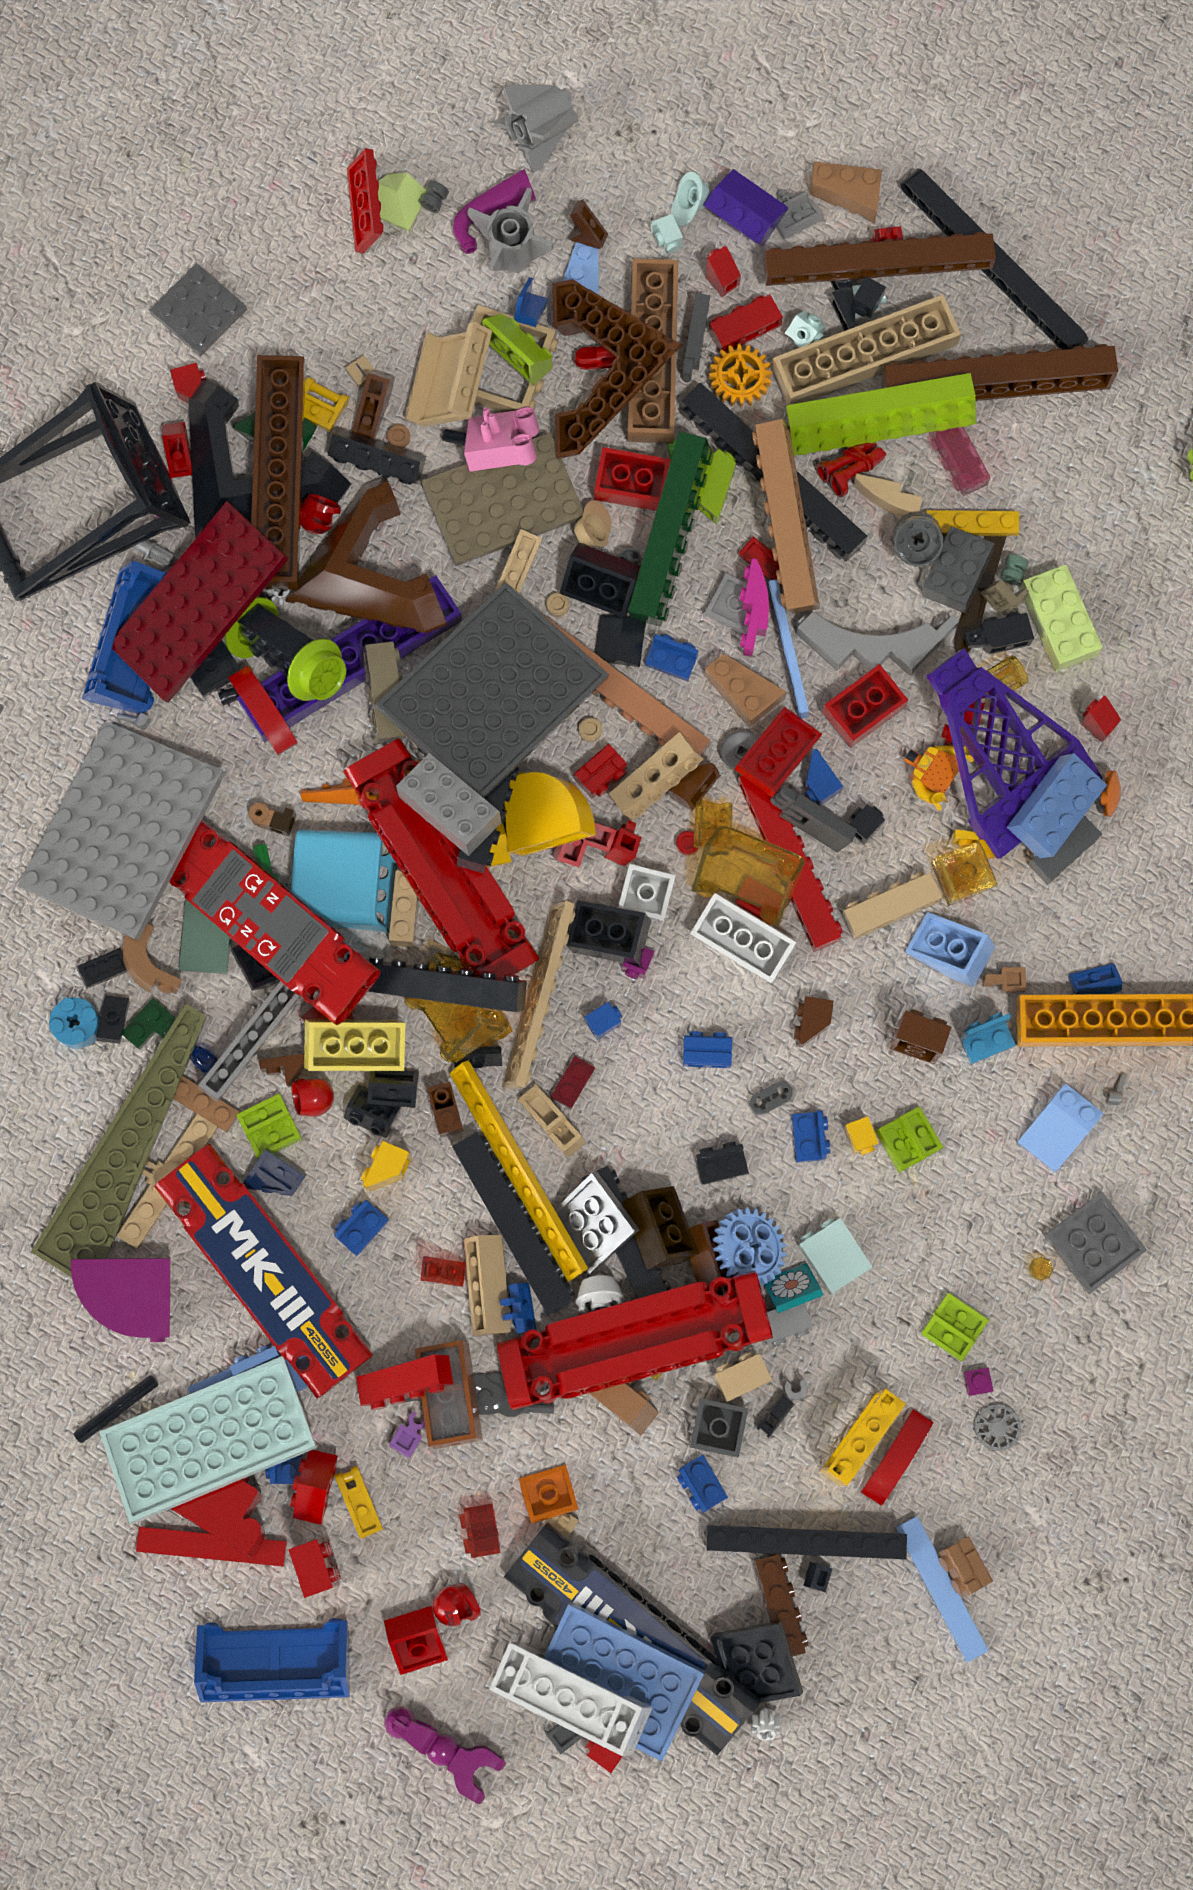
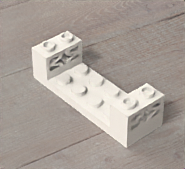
M509 1642L489 1690L621 1756L633 1755L653 1708L652 1706L631 1696L622 1697L543 1658L542 1652L523 1643Z

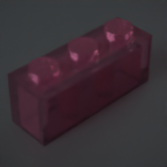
M964 427L933 432L931 445L936 452L939 451L944 469L950 472L953 477L952 483L957 491L960 490L963 497L988 485L991 477Z

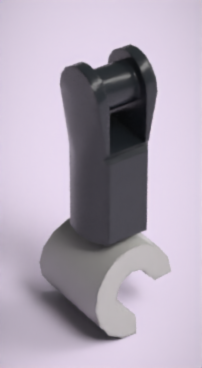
M804 1379L800 1382L801 1390L798 1393H794L792 1385L788 1381L786 1382L785 1396L780 1395L756 1428L758 1431L761 1429L768 1434L766 1437L770 1438L795 1405L793 1400H800L806 1396L808 1386ZM770 1415L778 1420L774 1427L766 1421Z

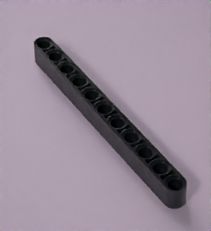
M917 168L900 183L905 195L947 237L953 234H963L964 236L984 232L922 169ZM994 241L996 260L993 269H982L981 271L1058 348L1069 350L1076 346H1083L1088 341V336L1084 330Z

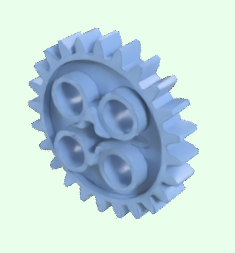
M746 1207L725 1215V1219L719 1221L720 1227L715 1229L719 1236L713 1238V1241L718 1243V1246L713 1248V1251L720 1254L715 1258V1260H722L723 1262L720 1269H728L726 1277L755 1270L762 1286L774 1280L775 1275L781 1273L779 1268L785 1265L781 1258L787 1256L781 1250L787 1244L780 1242L784 1234L777 1233V1230L780 1228L779 1225L772 1226L773 1218L765 1219L766 1212L758 1215L756 1208L750 1211Z

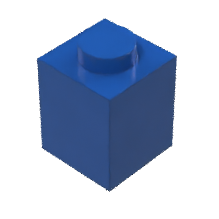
M607 1002L586 1015L584 1021L596 1040H599L621 1026L620 1018L623 1016L616 1005L612 1007Z

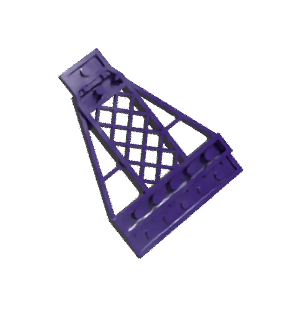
M965 648L959 650L926 675L938 694L941 708L947 716L970 819L967 821L978 838L986 841L997 859L1005 856L1022 842L1007 826L1060 756L1068 754L1077 755L1101 780L1103 779L1078 738L984 668H977ZM1006 696L1038 719V722L1027 730ZM982 698L990 700L989 712L980 710ZM975 702L974 708L968 707ZM996 706H997V708L999 709V711L1001 712V714L995 713V711H996ZM965 711L973 713L972 725L966 724L964 721ZM980 715L988 716L987 728L978 726ZM995 718L1003 719L1002 731L993 730ZM1044 724L1067 741L1064 746L1047 759H1045L1032 739L1033 732ZM1009 726L1014 734L1008 733ZM977 731L986 733L984 745L979 744L977 741ZM992 734L1001 736L999 748L991 746ZM1007 737L1016 739L1014 751L1006 749ZM963 743L979 766L972 773H969ZM1021 745L1027 754L1021 753ZM990 750L999 752L997 764H993L989 760ZM1005 754L1013 755L1012 767L1003 766ZM1020 757L1028 758L1027 770L1018 769ZM1003 770L1011 772L1009 784L1004 783L1002 780ZM983 772L998 797L978 812L971 780ZM1017 773L1025 775L1017 781Z

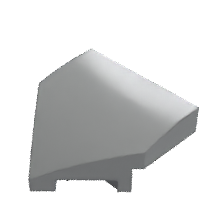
M780 189L778 200L789 207L776 227L784 239L824 219L823 212L808 197V192L794 194L787 193L786 189Z

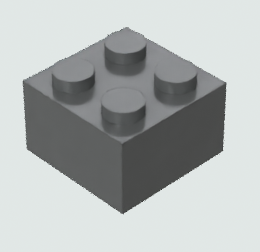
M700 1398L689 1448L739 1458L749 1408Z

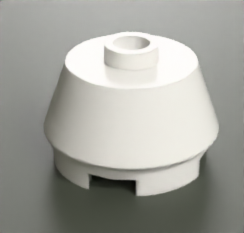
M596 1275L586 1278L581 1282L576 1304L579 1306V1313L583 1314L621 1304L625 1298L615 1278Z

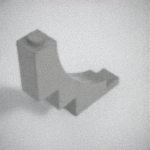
M813 611L809 616L805 614L798 621L796 634L836 671L853 655L870 671L877 665H882L890 658L910 676L957 628L959 620L952 615L948 620L943 618L935 629L927 622L907 632L877 636L844 630L823 619Z

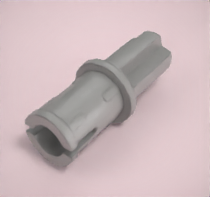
M146 540L132 547L144 553L146 558H153L165 566H170L174 562V554L158 546L157 542L152 543Z

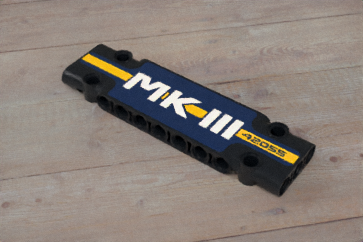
M548 1522L504 1575L506 1580L526 1595L527 1601L531 1605L539 1606L542 1609L543 1615L557 1628L568 1604L572 1602L705 1670L680 1725L686 1735L695 1737L716 1756L761 1702V1699L738 1682L736 1675L732 1671L721 1668V1662L710 1651L592 1554L586 1555L583 1553L579 1543L569 1541ZM564 1550L572 1551L575 1559L566 1558ZM534 1588H541L545 1595L543 1597L537 1596ZM725 1680L729 1682L731 1688H722L719 1681ZM696 1718L700 1725L693 1726L689 1723L688 1719Z

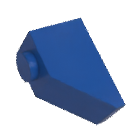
M816 748L812 751L805 795L809 800L821 806L841 793L843 785Z

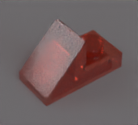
M423 1256L420 1281L428 1284L463 1287L466 1262Z

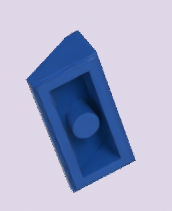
M1114 963L1069 974L1074 995L1113 994L1122 990V979Z

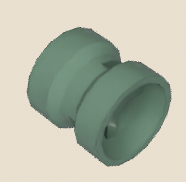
M1009 554L1005 561L1006 568L1002 570L1000 579L1011 585H1021L1024 579L1023 572L1027 570L1029 561L1022 556Z

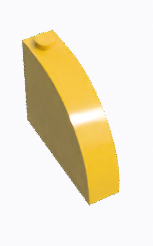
M519 772L516 781H510L509 788H512L513 791L510 802H505V810H507V847L509 853L526 856L596 835L595 822L590 805L582 792L571 782L539 772Z

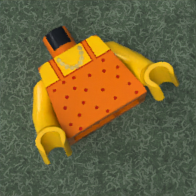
M954 746L928 747L923 756L911 749L904 761L915 768L910 777L912 786L919 799L929 804H934L935 808L940 811L942 807L939 802L944 801L948 803L945 792L959 772ZM964 746L966 760L974 762V758L969 755V750Z

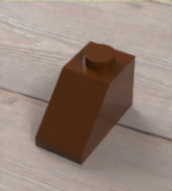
M713 763L700 765L686 774L676 786L670 788L667 792L673 800L693 811L721 775Z

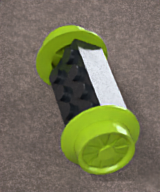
M257 597L224 636L226 646L234 656L239 658H250L253 656L259 658L261 656L270 667H277L285 677H288L289 690L297 699L303 701L328 699L338 692L345 680L346 665L342 660L339 647L329 639L313 640L279 618L277 607L267 598Z

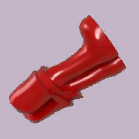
M876 442L859 444L844 450L839 458L818 463L816 470L821 480L825 483L830 481L833 492L839 498H842L848 493V481L856 476V474L861 472L868 473L870 470H873L886 457V452L881 447L875 449ZM846 465H850L849 467H847V468H845V469H843V470H840L841 468L845 467Z

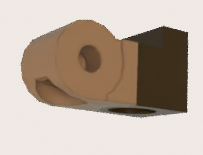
M263 803L253 804L248 813L249 818L257 827L287 837L290 836L297 816L292 809L285 807L284 812L280 813L268 809Z

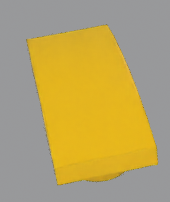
M956 829L953 833L952 844H958L961 848H971L973 845H976V854L982 855V858H996L984 839L980 840L975 832Z

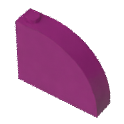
M171 1258L71 1259V1276L76 1294L84 1308L100 1324L125 1336L150 1338V1342H165V1338L170 1337Z

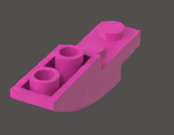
M753 558L751 566L746 565L743 579L748 580L747 587L741 588L739 601L744 602L742 610H748L744 625H748L747 634L742 633L740 647L744 648L743 655L749 657L753 655L756 635L766 636L769 619L766 581L757 559Z

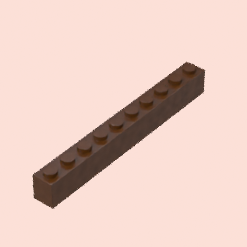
M977 232L973 235L964 236L963 234H953L950 237L934 235L924 239L910 237L898 241L894 239H886L882 242L862 241L859 244L842 242L833 246L818 244L814 247L806 248L803 246H795L791 249L776 247L765 251L763 263L766 286L865 279L866 276L878 278L993 269L996 255L993 233Z

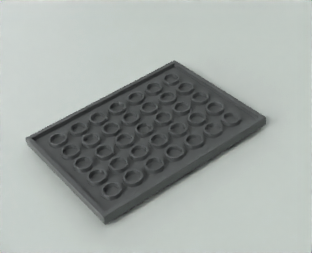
M505 582L378 701L375 708L426 755L429 753L480 796L485 798L607 680L609 674Z

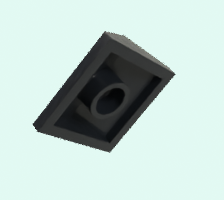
M617 615L600 616L595 654L607 663L640 667L646 623L625 616V618Z
M238 945L230 949L252 991L268 988L280 982L278 978L241 946Z

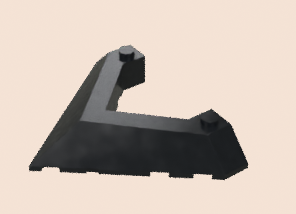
M201 379L202 382L191 396V399L188 398L195 539L226 501L232 504L250 522L252 520L253 477L235 480L226 426L239 408L238 400L219 385ZM312 451L303 463L301 503L309 494L319 495L339 503L352 483L332 464Z

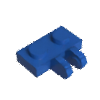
M529 1283L509 1285V1298L499 1301L500 1306L512 1305L513 1312L502 1315L503 1321L513 1320L517 1334L525 1333L529 1330H537Z

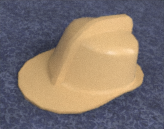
M595 500L587 502L582 517L574 527L579 543L592 548L607 546L612 522L607 509L602 503Z

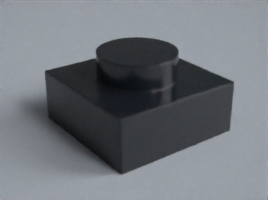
M810 1562L803 1586L826 1593L833 1568Z

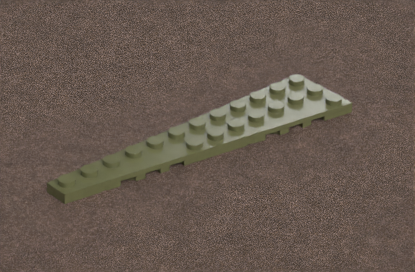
M188 1004L184 1005L31 1253L72 1277L71 1259H107L206 1022V1015Z

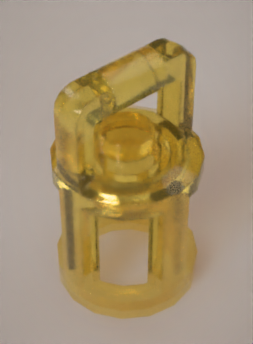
M1014 655L1007 657L986 670L993 674L1007 666V668L993 676L1006 686L1016 681V683L1009 686L1013 691L1024 686L1029 681L1023 665Z

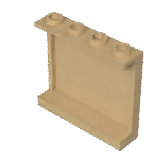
M470 322L467 332L441 338L429 332L426 333L405 415L406 420L421 427H427L471 418L492 330L476 322Z

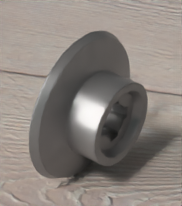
M737 731L730 734L724 740L721 747V755L725 764L734 770L743 758L737 755L739 749L748 752L758 740V737L747 731Z

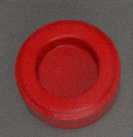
M692 831L680 833L676 839L677 850L686 856L697 852L700 844L697 834Z

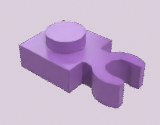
M416 1412L410 1414L408 1427L403 1424L400 1425L388 1446L410 1459L422 1438L417 1431L425 1427V1420L421 1424L414 1423L413 1418Z

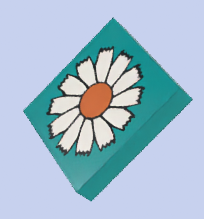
M807 1263L775 1275L774 1280L763 1285L777 1313L823 1296L822 1289Z

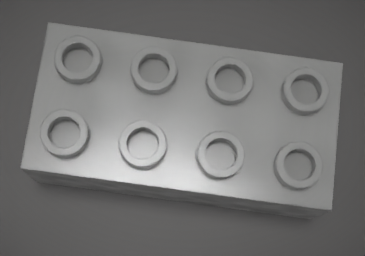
M430 753L396 786L399 798L468 856L502 823L500 812Z

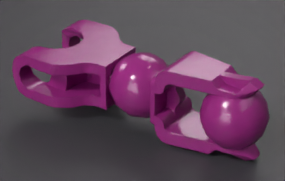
M404 1706L394 1707L386 1714L384 1727L391 1737L405 1739L419 1753L427 1754L433 1764L446 1766V1769L454 1775V1782L458 1792L471 1801L482 1804L485 1795L483 1790L473 1782L474 1772L483 1766L501 1771L505 1767L506 1762L500 1755L485 1745H477L471 1748H465L460 1744L457 1745L456 1740L452 1736L445 1733L439 1734L435 1727L416 1719L414 1713Z

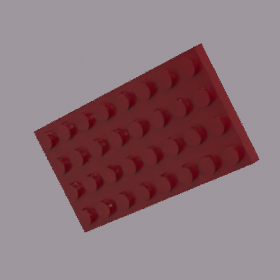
M226 501L115 635L112 649L163 701L169 703L289 558L232 504Z

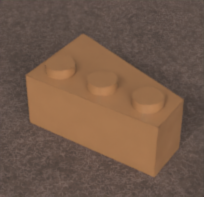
M814 162L810 195L834 206L839 205L848 209L854 215L857 213L866 217L868 221L875 224L882 170Z

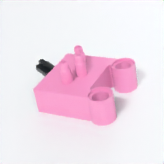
M485 407L482 410L483 416L468 419L467 433L449 429L443 430V441L465 446L464 454L470 472L518 464L529 465L537 459L532 437L539 433V427L534 409L531 407H523L515 411L492 414L490 409Z

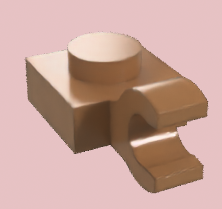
M1025 967L1000 968V974H985L983 986L1001 985V992H1025Z

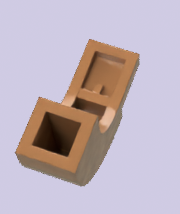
M147 924L138 941L125 935L122 948L123 961L127 972L135 983L151 993L153 986L156 985L160 991L166 994H177L182 979L158 969L150 962L147 956L146 946L153 934L154 926Z

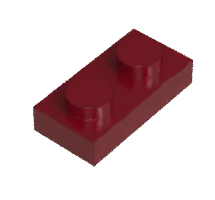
M574 1056L552 1093L551 1098L572 1110L595 1071V1067Z

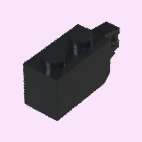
M1012 612L1004 618L989 617L985 619L979 628L966 632L964 639L967 648L983 647L986 653L995 654L1030 646L1034 640V635L1028 614Z

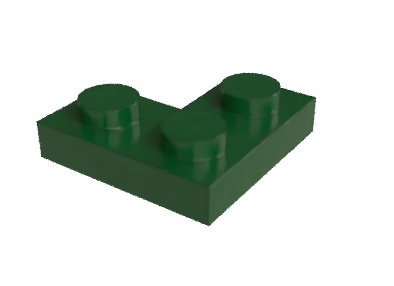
M152 998L123 1030V1036L140 1050L155 1033L164 1039L176 1018Z

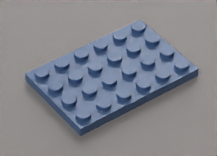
M572 1602L568 1604L543 1657L622 1697L631 1696L652 1706L653 1708L636 1749L660 1761H663L705 1673V1670Z

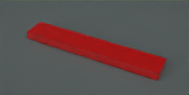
M139 1527L136 1552L284 1567L287 1541L264 1539L251 1559L210 1533Z

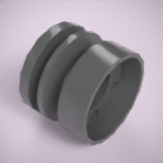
M916 511L904 515L896 523L893 535L894 547L898 557L906 564L914 567L926 566L934 562L943 548V535L938 521L931 514ZM921 532L923 539L918 538L914 541L913 534L918 535Z

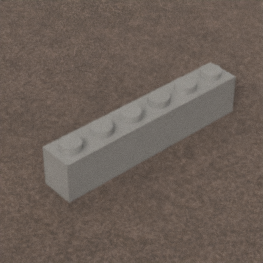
M280 981L198 1085L199 1089L218 1103L301 996L294 993Z

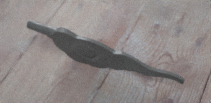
M502 1374L474 1375L479 1415L500 1413L507 1417H517L522 1413L529 1414V1412L554 1414V1404L538 1403L512 1410L507 1399ZM439 1393L433 1394L434 1404L440 1403ZM410 1397L405 1398L404 1403L411 1401H422V1398L410 1399Z

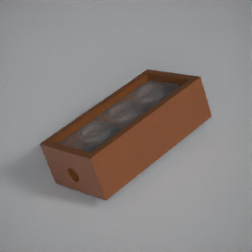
M458 1340L416 1348V1359L434 1354L449 1355L454 1385L444 1387V1392L431 1394L429 1391L424 1393L425 1397H422L428 1447L439 1449L483 1441L469 1343Z

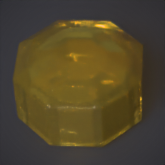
M1039 1257L1031 1260L1028 1271L1031 1278L1040 1282L1050 1278L1053 1267L1050 1260Z

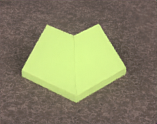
M408 173L387 174L379 180L378 198L381 202V220L409 232L422 208L419 199L427 190Z

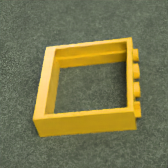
M887 1389L877 1391L820 1472L837 1485L848 1486L906 1403Z

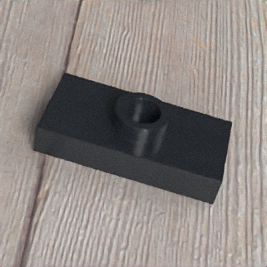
M121 948L76 967L86 989L127 972Z
M105 995L96 1034L97 1041L121 1044L130 1004L129 998Z
M501 1046L453 1048L454 1068L468 1060L472 1067L477 1069L488 1066H502Z

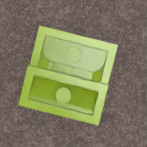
M280 1093L236 1114L257 1159L260 1158L266 1148L276 1153L302 1140Z
M920 1106L875 1131L898 1173L944 1148Z
M948 1291L921 1335L962 1362L989 1322V1318Z

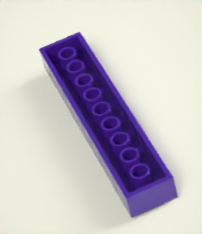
M436 575L429 580L447 625L428 633L416 632V629L408 627L399 628L386 625L382 621L363 619L337 635L331 641L341 651L342 660L346 665V677L341 688L332 697L325 700L314 699L310 701L297 699L289 690L288 677H285L280 671L261 682V685L289 728L366 681L363 648L365 645L394 642V648H398L400 659L462 621L460 610ZM238 696L237 700L263 742L266 743L268 740L242 698Z

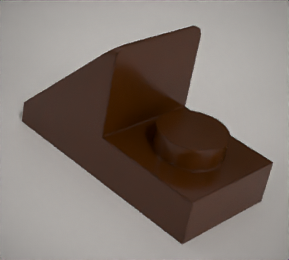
M583 199L576 202L570 214L576 226L569 239L596 249L602 248L608 236L607 231Z
M304 1053L260 1059V1070L263 1073L266 1072L267 1075L281 1074V1070H284L286 1085L289 1088L304 1069Z

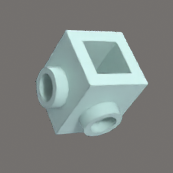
M804 310L795 316L785 334L792 338L798 347H803L824 338L822 333L827 326L821 323L822 321L818 316Z

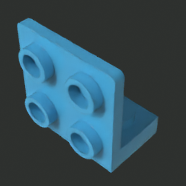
M1002 1012L990 1016L989 1020L985 1021L984 1024L981 1025L980 1021L963 1030L964 1034L959 1039L971 1065L1016 1046L1006 1024L1011 1019L1010 1013L1004 1016Z

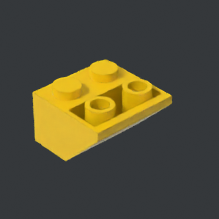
M382 1141L380 1146L376 1145L371 1155L373 1163L370 1168H365L361 1177L363 1187L367 1191L372 1192L402 1180L412 1159L410 1152L385 1141Z

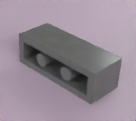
M1084 815L1054 857L1039 858L1032 853L1030 855L1032 860L1028 865L1048 885L1101 837L1102 833Z

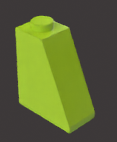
M720 449L714 453L711 466L707 465L705 472L707 474V482L705 487L700 489L699 493L701 503L698 510L714 524H717L720 520L736 467L733 456L726 451L722 452Z

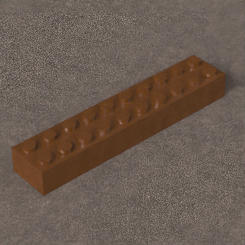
M1099 344L1092 348H1085L1084 346H1076L1069 350L1053 348L1047 352L1030 350L1024 354H1016L1015 352H1008L1001 356L985 354L979 358L962 356L956 360H947L946 358H939L933 362L916 360L911 364L893 362L885 366L880 384L882 389L971 373L976 401L1110 389L1118 373L1115 346Z
M257 355L251 523L289 558L264 589L299 590L306 375L304 356Z

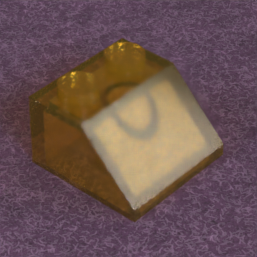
M980 841L937 856L931 862L948 906L973 898L998 885Z

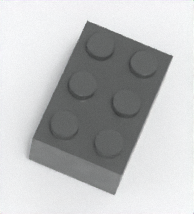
M951 526L943 542L941 553L936 558L923 585V597L966 614L993 556L994 543Z

